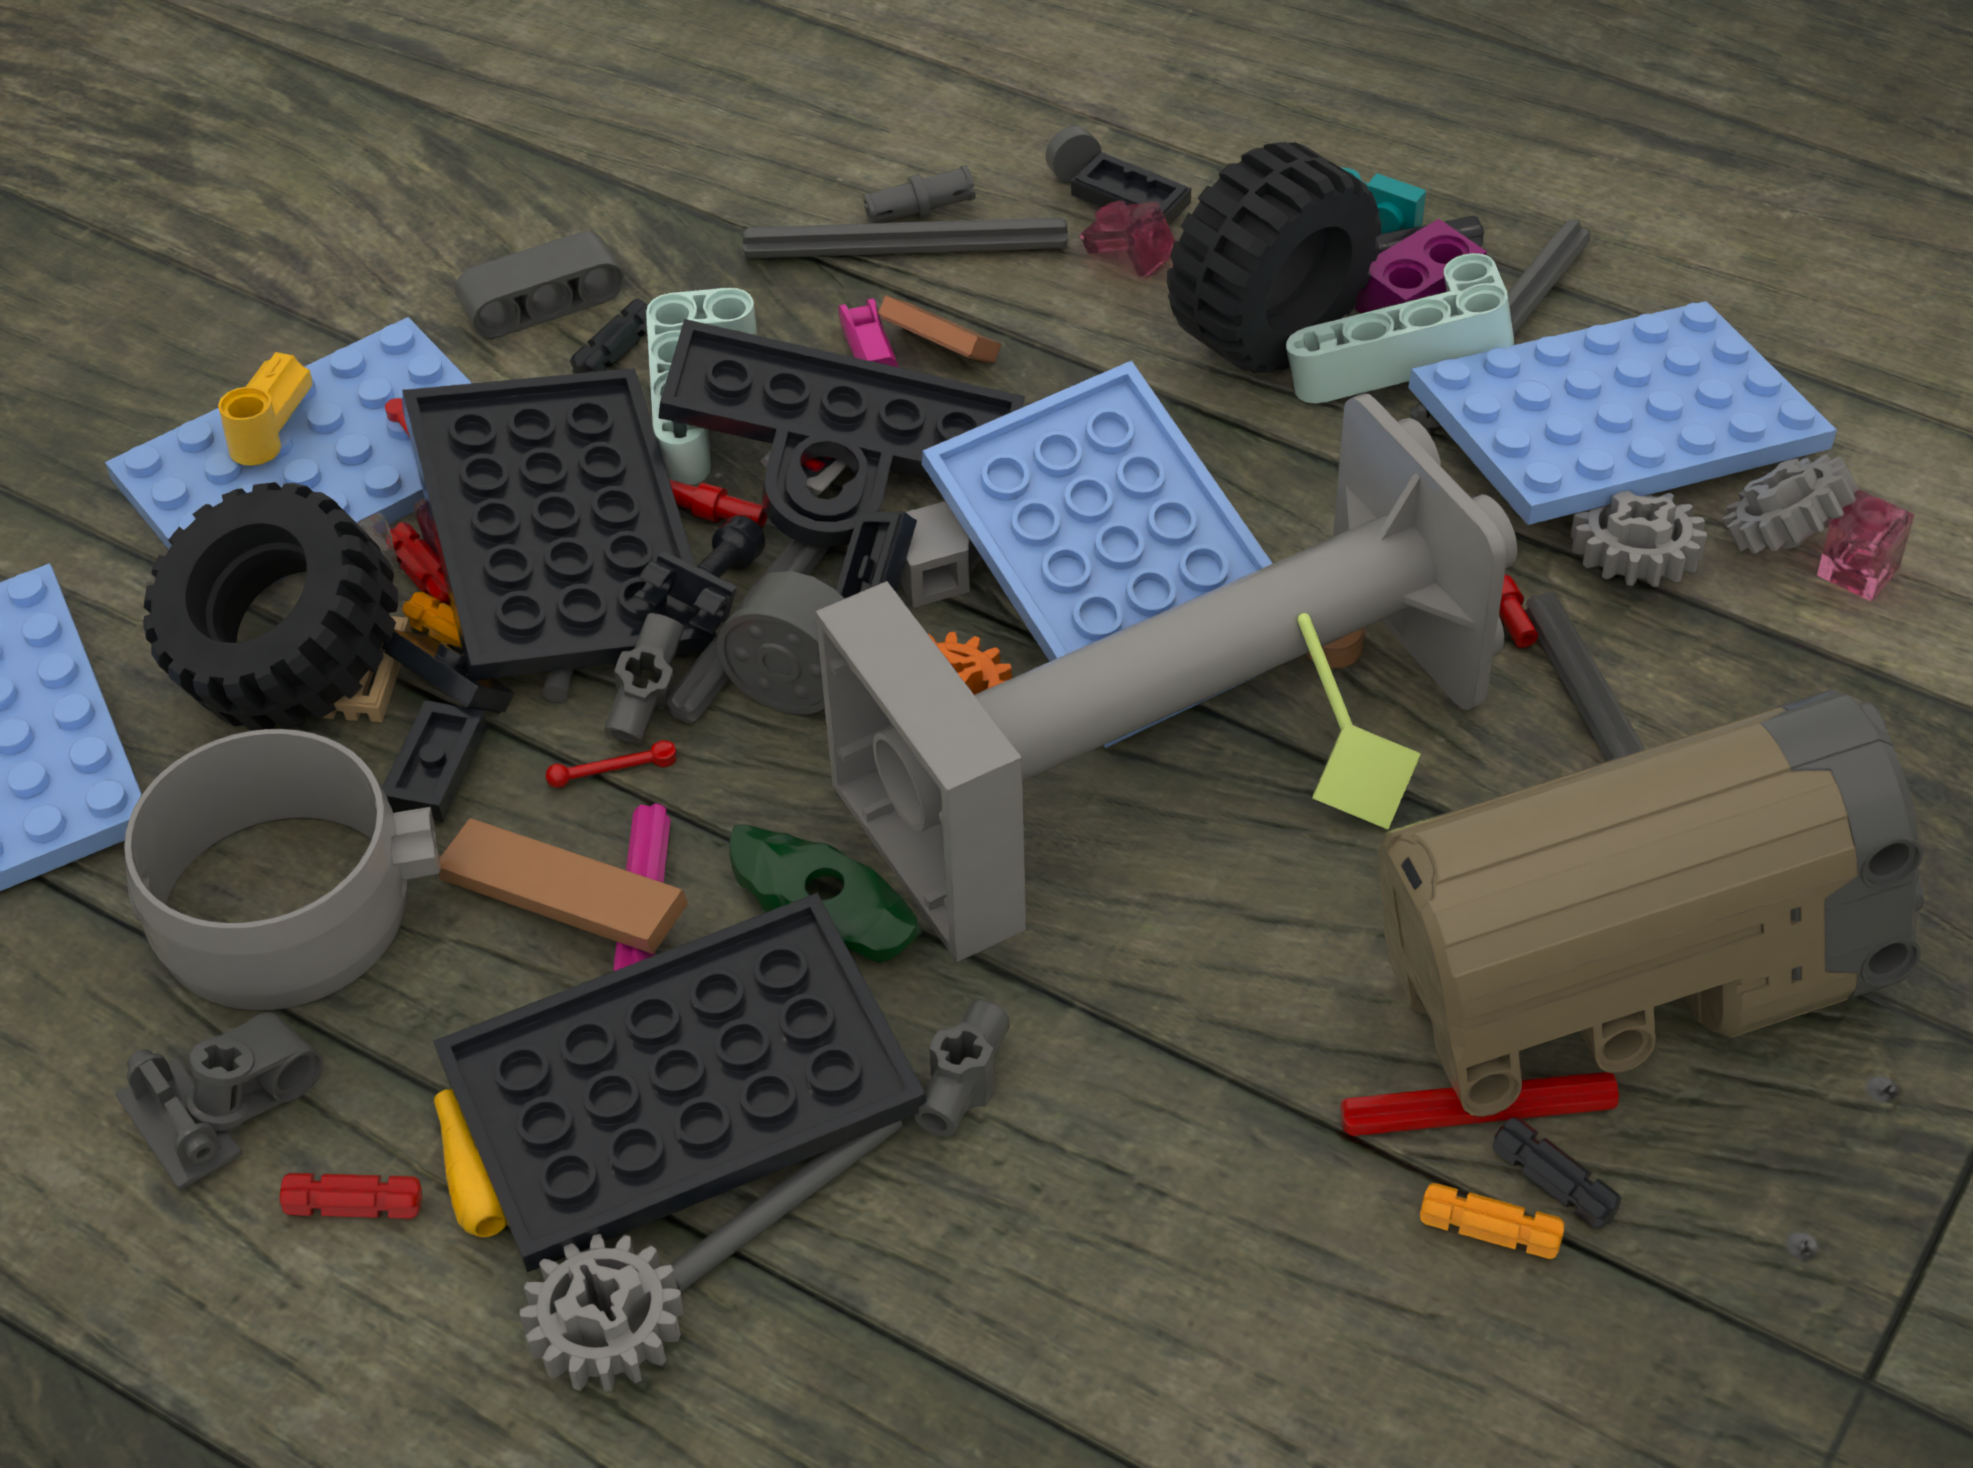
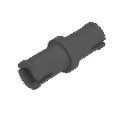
M964 165L959 169L923 179L919 174L908 177V183L872 193H864L863 202L867 203V205H864L870 224L886 223L917 214L919 219L928 217L933 209L965 200L976 199V192L974 189L971 190V188H974V182L967 165Z

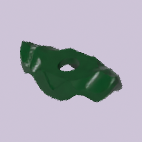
M750 825L733 826L729 849L732 871L738 884L749 890L757 898L765 913L810 896L806 889L815 878L833 876L844 883V888L836 897L822 900L849 950L856 951L873 962L881 963L892 959L902 952L922 933L916 915L904 899L869 866L854 861L836 848L823 842L807 841L787 833L773 832Z

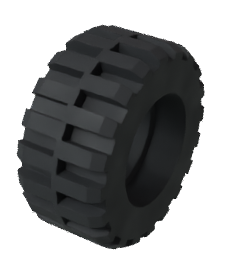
M1278 142L1266 144L1263 148L1252 149L1241 155L1239 163H1229L1218 173L1220 178L1213 186L1207 185L1197 198L1200 202L1192 214L1188 212L1181 225L1183 229L1179 241L1174 242L1170 254L1173 267L1167 270L1166 283L1170 292L1168 299L1178 325L1185 332L1236 367L1253 373H1268L1289 368L1286 341L1296 331L1342 319L1345 314L1349 316L1357 304L1355 299L1361 288L1365 289L1371 277L1369 269L1371 263L1377 260L1380 248L1376 237L1381 235L1379 209L1367 185L1310 148L1296 142Z
M276 482L254 484L252 492L248 493L242 488L235 489L221 495L223 502L214 507L210 504H205L192 515L196 519L185 530L179 526L168 539L172 546L165 556L158 555L151 573L156 578L154 585L146 586L143 608L150 614L144 616L145 637L151 643V654L158 666L169 675L172 681L208 711L215 714L220 720L233 726L245 725L252 731L274 729L275 723L282 729L302 726L306 724L305 717L314 715L317 719H320L337 710L334 703L343 696L351 699L363 688V685L359 682L368 670L375 673L382 662L384 655L380 652L383 642H391L396 621L389 615V613L397 612L398 589L392 584L394 572L389 560L380 552V547L345 510L323 492H313L308 486L296 483H285L281 488ZM307 572L301 596L285 619L276 627L257 638L237 642L242 618L254 599L275 581L291 574Z

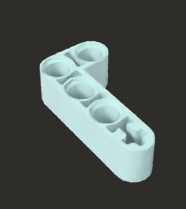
M1472 253L1461 255L1452 259L1444 267L1447 291L1445 293L1296 331L1286 341V350L1296 396L1307 403L1328 402L1408 382L1412 368L1438 363L1446 359H1456L1488 352L1494 348H1509L1514 345L1508 293L1495 262L1491 257L1484 254Z
M738 288L668 293L656 297L647 306L646 317L653 429L668 478L671 480L695 485L703 481L711 470L708 429L658 418L661 397L683 321L687 319L757 335L754 301L750 294Z

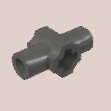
M654 613L647 614L634 650L622 651L615 668V681L618 693L604 727L608 735L630 744H642L654 709L658 706L667 705V697L674 687L673 668L670 666L684 632V626L674 619ZM642 670H651L655 674V683L648 680L647 688L634 686V675L640 678Z
M974 1001L970 1004L959 1025L950 1029H939L929 1047L931 1080L925 1089L927 1102L919 1107V1113L915 1115V1121L927 1132L941 1137H950L955 1134L966 1111L977 1106H987L995 1090L994 1056L1010 1027L1009 1016L999 1006L987 1001Z

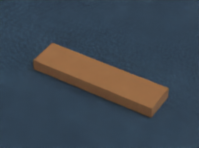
M469 818L440 857L441 871H439L440 874L438 875L445 882L651 954L655 953L688 905L685 894L680 888Z

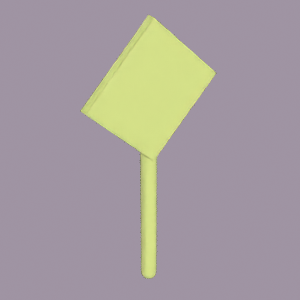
M1301 613L1297 618L1298 624L1341 729L1312 798L1389 829L1421 753L1352 724L1311 618L1307 613Z

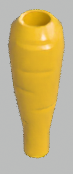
M451 1089L443 1090L434 1097V1106L441 1125L446 1179L455 1217L458 1224L469 1234L478 1237L494 1236L507 1225L454 1094Z

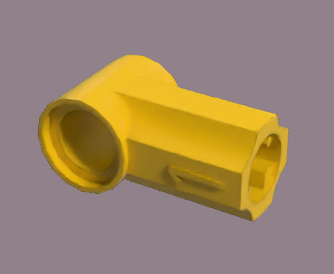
M275 352L270 360L264 361L246 387L229 391L220 399L218 408L229 456L236 463L251 466L264 464L279 454L282 447L279 431L313 385L310 370L303 367L294 355Z

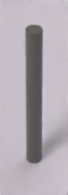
M902 1121L820 1153L670 1264L675 1272L677 1289L683 1292L900 1130L903 1127Z

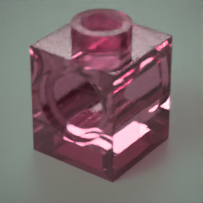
M1859 489L1854 494L1855 502L1844 506L1842 509L1844 515L1840 518H1835L1830 523L1817 576L1869 601H1873L1901 565L1915 514Z

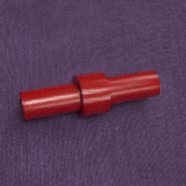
M669 479L677 506L691 509L694 517L717 523L721 518L728 520L733 516H745L755 521L761 529L766 524L768 516L761 504L728 496L727 489L704 482L696 487Z
M1504 575L1499 617L1515 645L1519 648H1526L1537 641L1538 632L1522 607L1524 596L1511 576Z

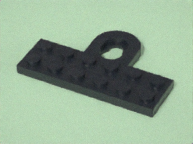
M684 319L661 397L658 418L773 444L762 490V503L768 518L777 529L798 542L817 547H839L850 543L859 511H881L889 470L932 480L922 466L923 450L1023 408L1025 396ZM832 457L850 467L855 478L843 485V489L837 497L820 499L809 492L807 488L808 477L805 475L801 465L812 458Z

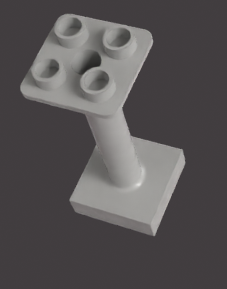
M1362 393L1347 400L1344 406L1332 538L975 695L887 581L815 611L832 786L956 962H959L1026 930L1022 782L1309 653L1310 651L1297 621L1301 613H1307L1310 616L1321 646L1380 620L1461 709L1469 710L1484 703L1487 697L1492 657L1500 653L1504 645V631L1499 617L1505 569L1512 566L1517 558V540L1514 529L1505 511L1494 499L1487 495H1478L1471 498L1441 467L1440 457L1434 441L1418 421L1412 418H1405L1397 422L1370 394Z

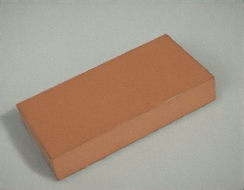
M886 295L878 312L881 315L880 318L963 356L985 363L995 362L1002 345L914 304Z

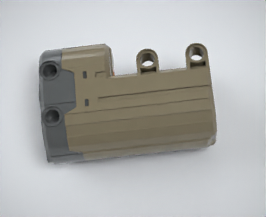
M1828 690L1388 831L1378 851V869L1384 910L1383 927L1388 960L1412 1008L1419 1013L1429 1015L1433 1026L1436 1054L1464 1110L1473 1116L1484 1117L1494 1115L1508 1108L1521 1093L1522 1079L1519 1051L1578 1031L1598 1067L1605 1072L1619 1073L1639 1066L1650 1056L1655 1047L1654 1007L1682 997L1685 998L1695 1019L1699 1023L1722 1037L1732 1038L1902 982L1914 970L1921 956L1919 945L1916 942V924L1918 911L1923 908L1924 903L1918 868L1922 861L1923 851L1918 843L1916 816L1904 772L1893 749L1894 744L1889 737L1883 718L1874 705L1869 702L1863 703L1861 700L1837 690Z

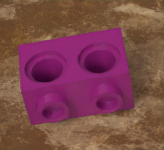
M1437 219L1378 254L1377 260L1371 263L1369 269L1371 277L1366 288H1361L1355 299L1357 302L1355 310L1362 314L1447 292L1444 279V267L1446 264L1464 254L1477 253L1486 255L1487 251L1442 220Z

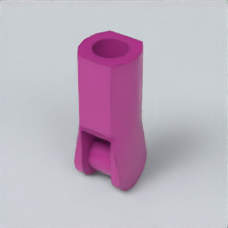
M874 298L866 299L865 306L850 309L847 308L846 304L838 305L842 333L851 348L854 358L899 368L885 333L880 314H878L879 311Z

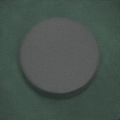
M1071 126L1059 131L1051 139L1046 149L1045 158L1048 167L1060 180L1071 183V180L1102 150L1099 142L1087 129Z

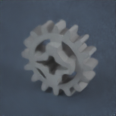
M1823 455L1813 463L1810 462L1808 457L1803 458L1800 462L1798 458L1779 463L1777 468L1767 475L1750 481L1745 489L1738 494L1741 501L1734 502L1726 507L1729 514L1723 517V522L1740 551L1749 548L1752 554H1756L1767 545L1771 551H1776L1780 547L1782 549H1790L1801 545L1807 537L1815 532H1821L1825 528L1831 527L1836 518L1844 515L1841 507L1855 502L1856 498L1853 493L1858 491L1859 488L1847 464L1844 463L1840 456L1831 460L1829 455Z
M1630 490L1622 491L1612 496L1610 505L1574 513L1570 538L1573 539L1572 552L1574 554H1584L1583 565L1586 568L1602 566V577L1605 579L1620 574L1625 576L1626 585L1633 586L1637 578H1644L1652 587L1659 586L1660 577L1665 576L1677 583L1681 581L1683 571L1694 573L1697 570L1698 561L1703 558L1707 533L1703 531L1705 520L1702 517H1692L1693 506L1691 504L1676 506L1673 503L1674 495L1671 493L1654 497L1652 494L1636 496Z
M595 1234L592 1237L590 1250L580 1253L574 1244L564 1246L566 1260L560 1265L554 1261L543 1259L539 1265L544 1283L526 1282L524 1291L528 1306L520 1309V1318L524 1333L527 1334L525 1337L530 1355L533 1359L543 1358L548 1377L554 1379L568 1369L573 1389L581 1390L589 1377L595 1376L599 1377L604 1392L612 1391L615 1375L625 1372L627 1377L635 1384L642 1381L639 1364L645 1359L660 1366L666 1362L662 1341H679L681 1334L677 1317L684 1314L681 1292L677 1289L674 1269L671 1265L660 1266L657 1249L649 1246L638 1255H635L631 1237L623 1235L617 1242L615 1249L605 1248L601 1234Z

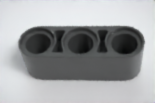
M586 231L476 265L466 270L458 278L455 284V294L476 332L482 337L497 338L605 303L613 299L621 291L625 276L602 237L596 233Z

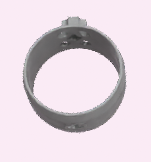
M264 729L238 733L217 739L187 753L161 772L147 787L132 811L125 833V870L129 898L136 919L140 920L153 951L170 973L194 994L222 1006L244 1010H276L295 1007L324 998L351 984L380 959L394 940L405 912L407 879L440 874L439 871H441L435 825L430 807L393 813L387 795L372 771L361 758L336 741L299 730ZM288 818L322 819L351 827L371 839V843L358 865L339 885L309 905L278 917L245 923L211 922L182 914L166 905L176 881L200 854L223 838L253 825Z

